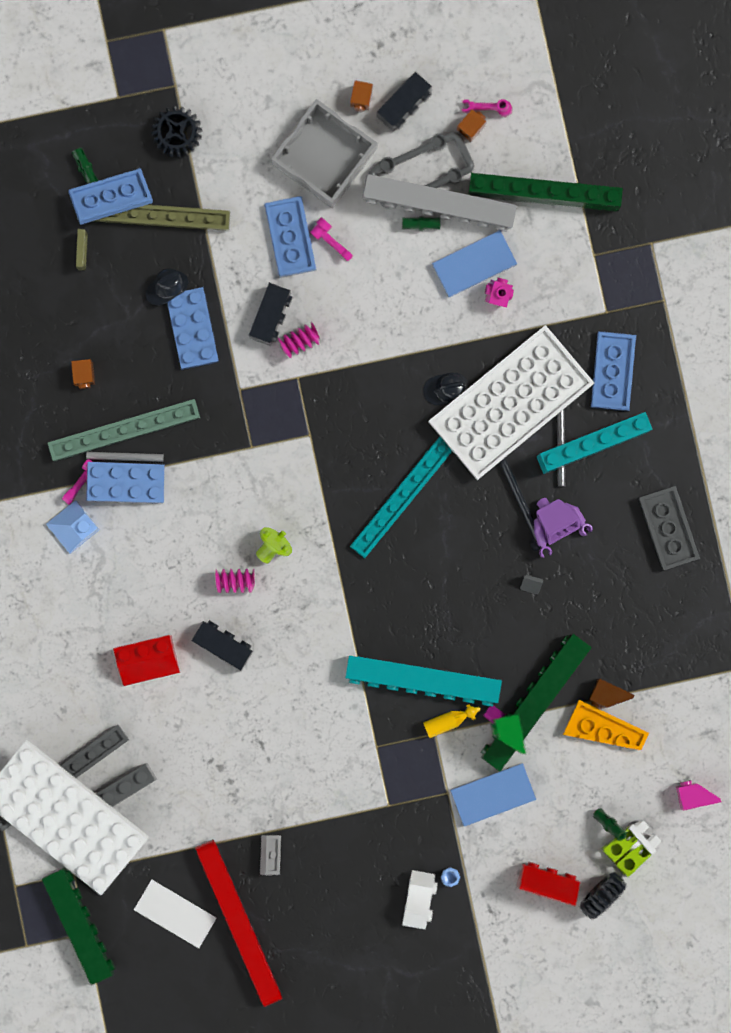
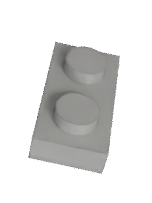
M262 835L261 875H280L281 835Z

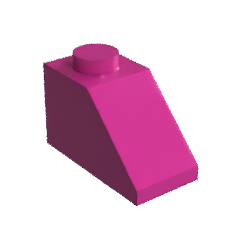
M691 780L680 782L681 786L676 787L680 808L683 811L721 803V798L699 784L692 783Z

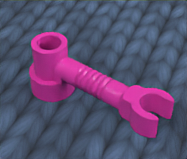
M467 99L462 100L463 104H469V108L461 109L463 113H469L472 109L474 111L496 110L500 116L508 117L513 111L511 103L505 99H500L497 103H475Z
M320 217L316 222L317 225L310 233L318 240L320 237L324 239L342 257L349 261L353 255L327 233L332 226Z
M90 459L83 464L82 468L85 471L62 497V500L69 505L87 481V462H92Z

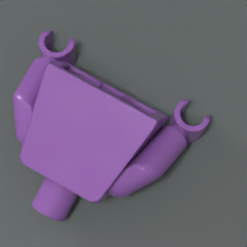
M542 498L538 501L537 505L540 509L536 512L537 518L534 520V534L538 545L541 546L539 550L540 557L544 558V549L548 550L549 556L552 554L551 548L547 547L546 543L551 545L578 529L581 536H586L584 527L589 532H592V526L585 524L586 520L578 507L564 503L559 499L552 503L547 498Z

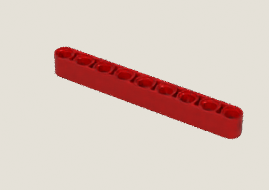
M214 839L196 846L197 854L263 1006L266 1007L281 1000L280 990Z

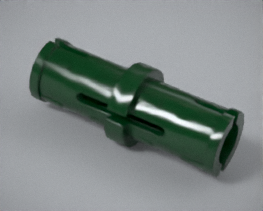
M83 148L74 150L72 155L77 162L78 171L82 173L86 183L97 182L98 179L92 169L93 165L88 161Z
M402 217V230H440V217Z
M602 808L594 812L593 818L603 826L606 832H610L618 841L625 839L627 832L618 825L614 817H610Z

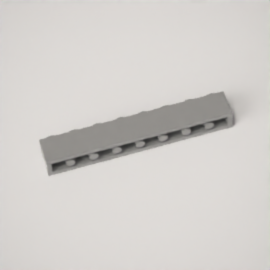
M370 174L366 176L362 196L370 204L383 202L386 207L396 208V205L402 206L403 210L414 212L415 209L422 210L424 215L433 216V213L441 214L440 218L448 220L456 217L459 218V222L470 224V221L478 222V226L482 227L494 225L497 230L501 231L513 228L517 208L515 204Z

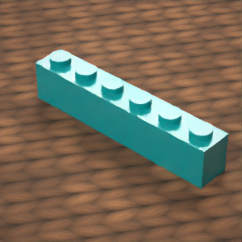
M646 412L540 453L537 459L543 474H546L649 433L653 429Z

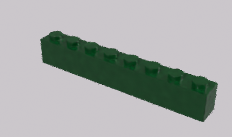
M471 173L468 195L490 199L619 211L622 203L623 188Z
M575 634L565 636L560 643L562 648L559 652L555 650L549 658L551 663L548 667L543 666L537 674L540 678L536 683L531 682L526 689L528 691L526 697H520L515 704L517 709L513 714L509 712L507 715H519L523 739L527 737L592 648ZM492 735L494 740L490 745L486 744L480 752L483 754L481 759L501 772L515 753V750L497 739L496 735Z

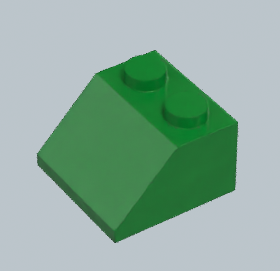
M515 714L493 719L494 723L490 724L492 734L496 735L497 739L518 753L526 754L519 715Z

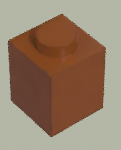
M354 81L350 107H353L355 111H369L373 92L372 83Z
M472 109L458 124L456 131L471 143L486 126V118L481 112H475Z
M91 359L71 361L74 385L76 387L79 386V389H88L90 385H95L93 362Z

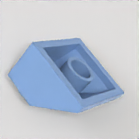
M76 500L46 524L70 554L100 530Z

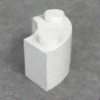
M412 870L402 925L426 929L427 922H431L433 910H429L432 894H436L437 883L434 882L435 874Z

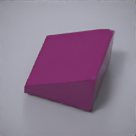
M494 705L489 706L483 714V717L491 723H494L493 719L506 716Z

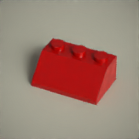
M172 635L113 648L123 686L180 673Z
M528 861V864H522L516 886L521 890L576 906L580 881L576 880L577 876L565 873V876L557 874L558 870L547 867L546 870L539 868V864Z

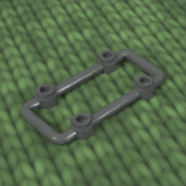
M451 132L446 135L439 133L432 137L431 142L393 159L391 157H384L380 161V165L370 169L368 174L376 176V174L382 171L384 173H391L396 165L433 148L442 150L445 148L446 143L453 139L456 141L467 166L462 169L451 168L446 176L424 186L438 188L449 182L457 184L462 180V176L473 171L474 162L459 133ZM380 202L382 207H384L385 209H391L390 207L384 206L385 203Z

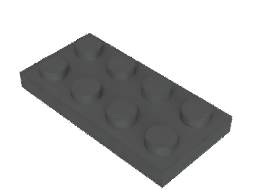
M676 486L638 498L663 571L700 559Z

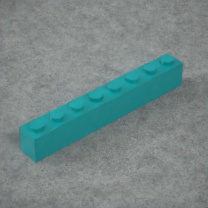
M351 655L348 658L345 677L349 679L348 683L360 685V681L368 682V686L379 688V684L387 685V689L398 691V688L401 687L406 688L408 693L417 694L419 690L425 691L426 696L436 697V694H443L444 699L450 700L462 697L463 702L474 703L475 700H480L482 705L493 706L494 703L499 702L502 680Z

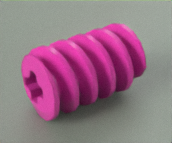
M311 321V328L305 324L304 331L297 328V335L290 331V338L284 334L283 341L280 338L277 339L285 355L292 358V351L299 355V348L305 352V345L313 348V341L319 345L320 337Z
M216 569L215 584L218 593H221L223 588L226 593H229L230 588H232L234 593H237L238 588H240L241 593H244L246 587L249 593H252L255 587V569H253L251 574H249L248 569H245L244 574L241 573L240 569L237 570L236 574H234L232 569H230L228 574H226L225 569H222L221 574H218Z

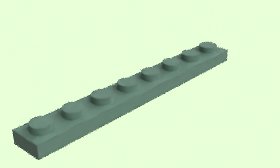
M193 399L48 442L52 460L55 462L200 418L196 401Z

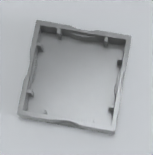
M316 99L301 118L295 131L286 138L271 158V162L276 168L333 208L377 150L378 143L358 128L346 123L337 113Z

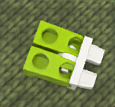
M642 819L634 825H628L624 829L627 832L624 840L618 841L614 838L601 848L609 859L615 862L614 864L623 875L628 878L656 852L655 848L661 842L655 833L647 839L642 835L649 828Z

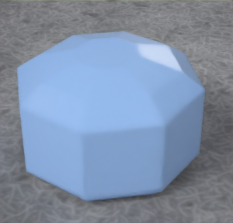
M449 867L443 870L441 879L444 885L452 887L458 884L460 875L456 869Z

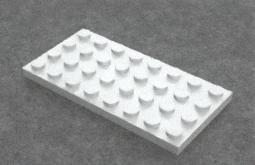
M545 325L428 422L476 480H479L589 389L594 382Z
M28 740L23 743L0 772V816L100 895L104 893L149 838L148 835Z

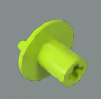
M269 527L262 528L260 530V537L264 543L256 552V556L266 564H269L277 554L289 556L292 553V547L284 537L286 533L284 531L279 533Z

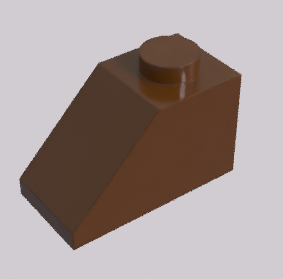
M597 679L588 700L592 701V706L602 709V707L609 708L631 700L635 695L602 679Z

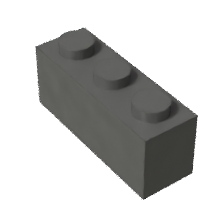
M148 763L96 795L111 807H114L156 781L157 778Z

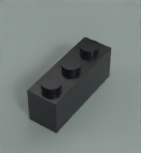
M415 71L377 111L376 117L390 130L400 129L406 123L405 119L417 112L419 109L418 105L422 101L426 102L431 97L432 86Z
M269 282L250 330V339L271 346L272 342L276 343L279 336L278 326L279 324L283 325L286 314H284L285 308L290 307L293 299L290 296L291 290Z
M209 620L208 623L203 621L191 641L242 671L254 652L250 649L252 646L243 640L240 643L234 640L235 635L227 630L224 633L217 629L219 626Z

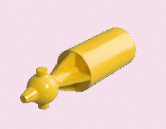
M469 704L466 706L465 712L450 711L423 722L429 738L457 728L467 717L472 718V720L476 719L475 716L480 711V707L474 708Z

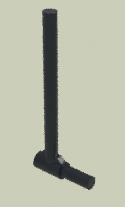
M504 458L499 463L531 530L533 538L530 545L535 552L540 550L541 546L538 545L534 534V519L506 458Z

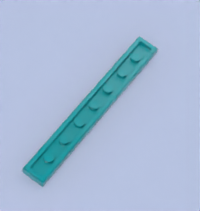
M441 437L436 440L351 544L350 547L363 558L367 557L452 453L451 448Z

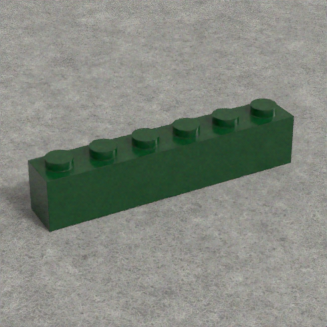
M63 868L42 878L90 985L92 986L111 977L114 974L115 966L111 959H107L105 954L107 952L106 946L103 941H99L97 934H99L98 929L94 923L91 924L88 918L91 916L86 905H82L80 900L82 895L80 890L75 888L72 883L74 878L71 871Z

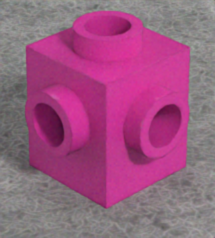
M503 278L491 279L485 288V294H487L485 302L507 308L508 301L512 299L514 294L513 285L507 284L508 280Z

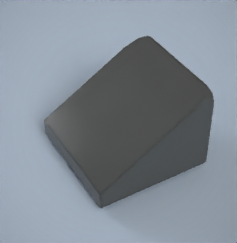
M525 575L523 576L520 589L538 594L543 584V579Z

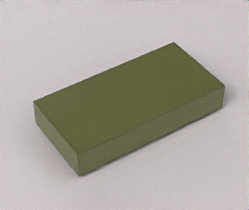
M78 229L76 267L78 270H85L87 232L85 229Z

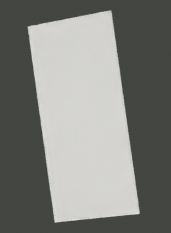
M153 880L150 881L134 909L197 948L201 946L216 920V917Z

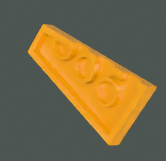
M578 700L562 735L642 750L649 733Z

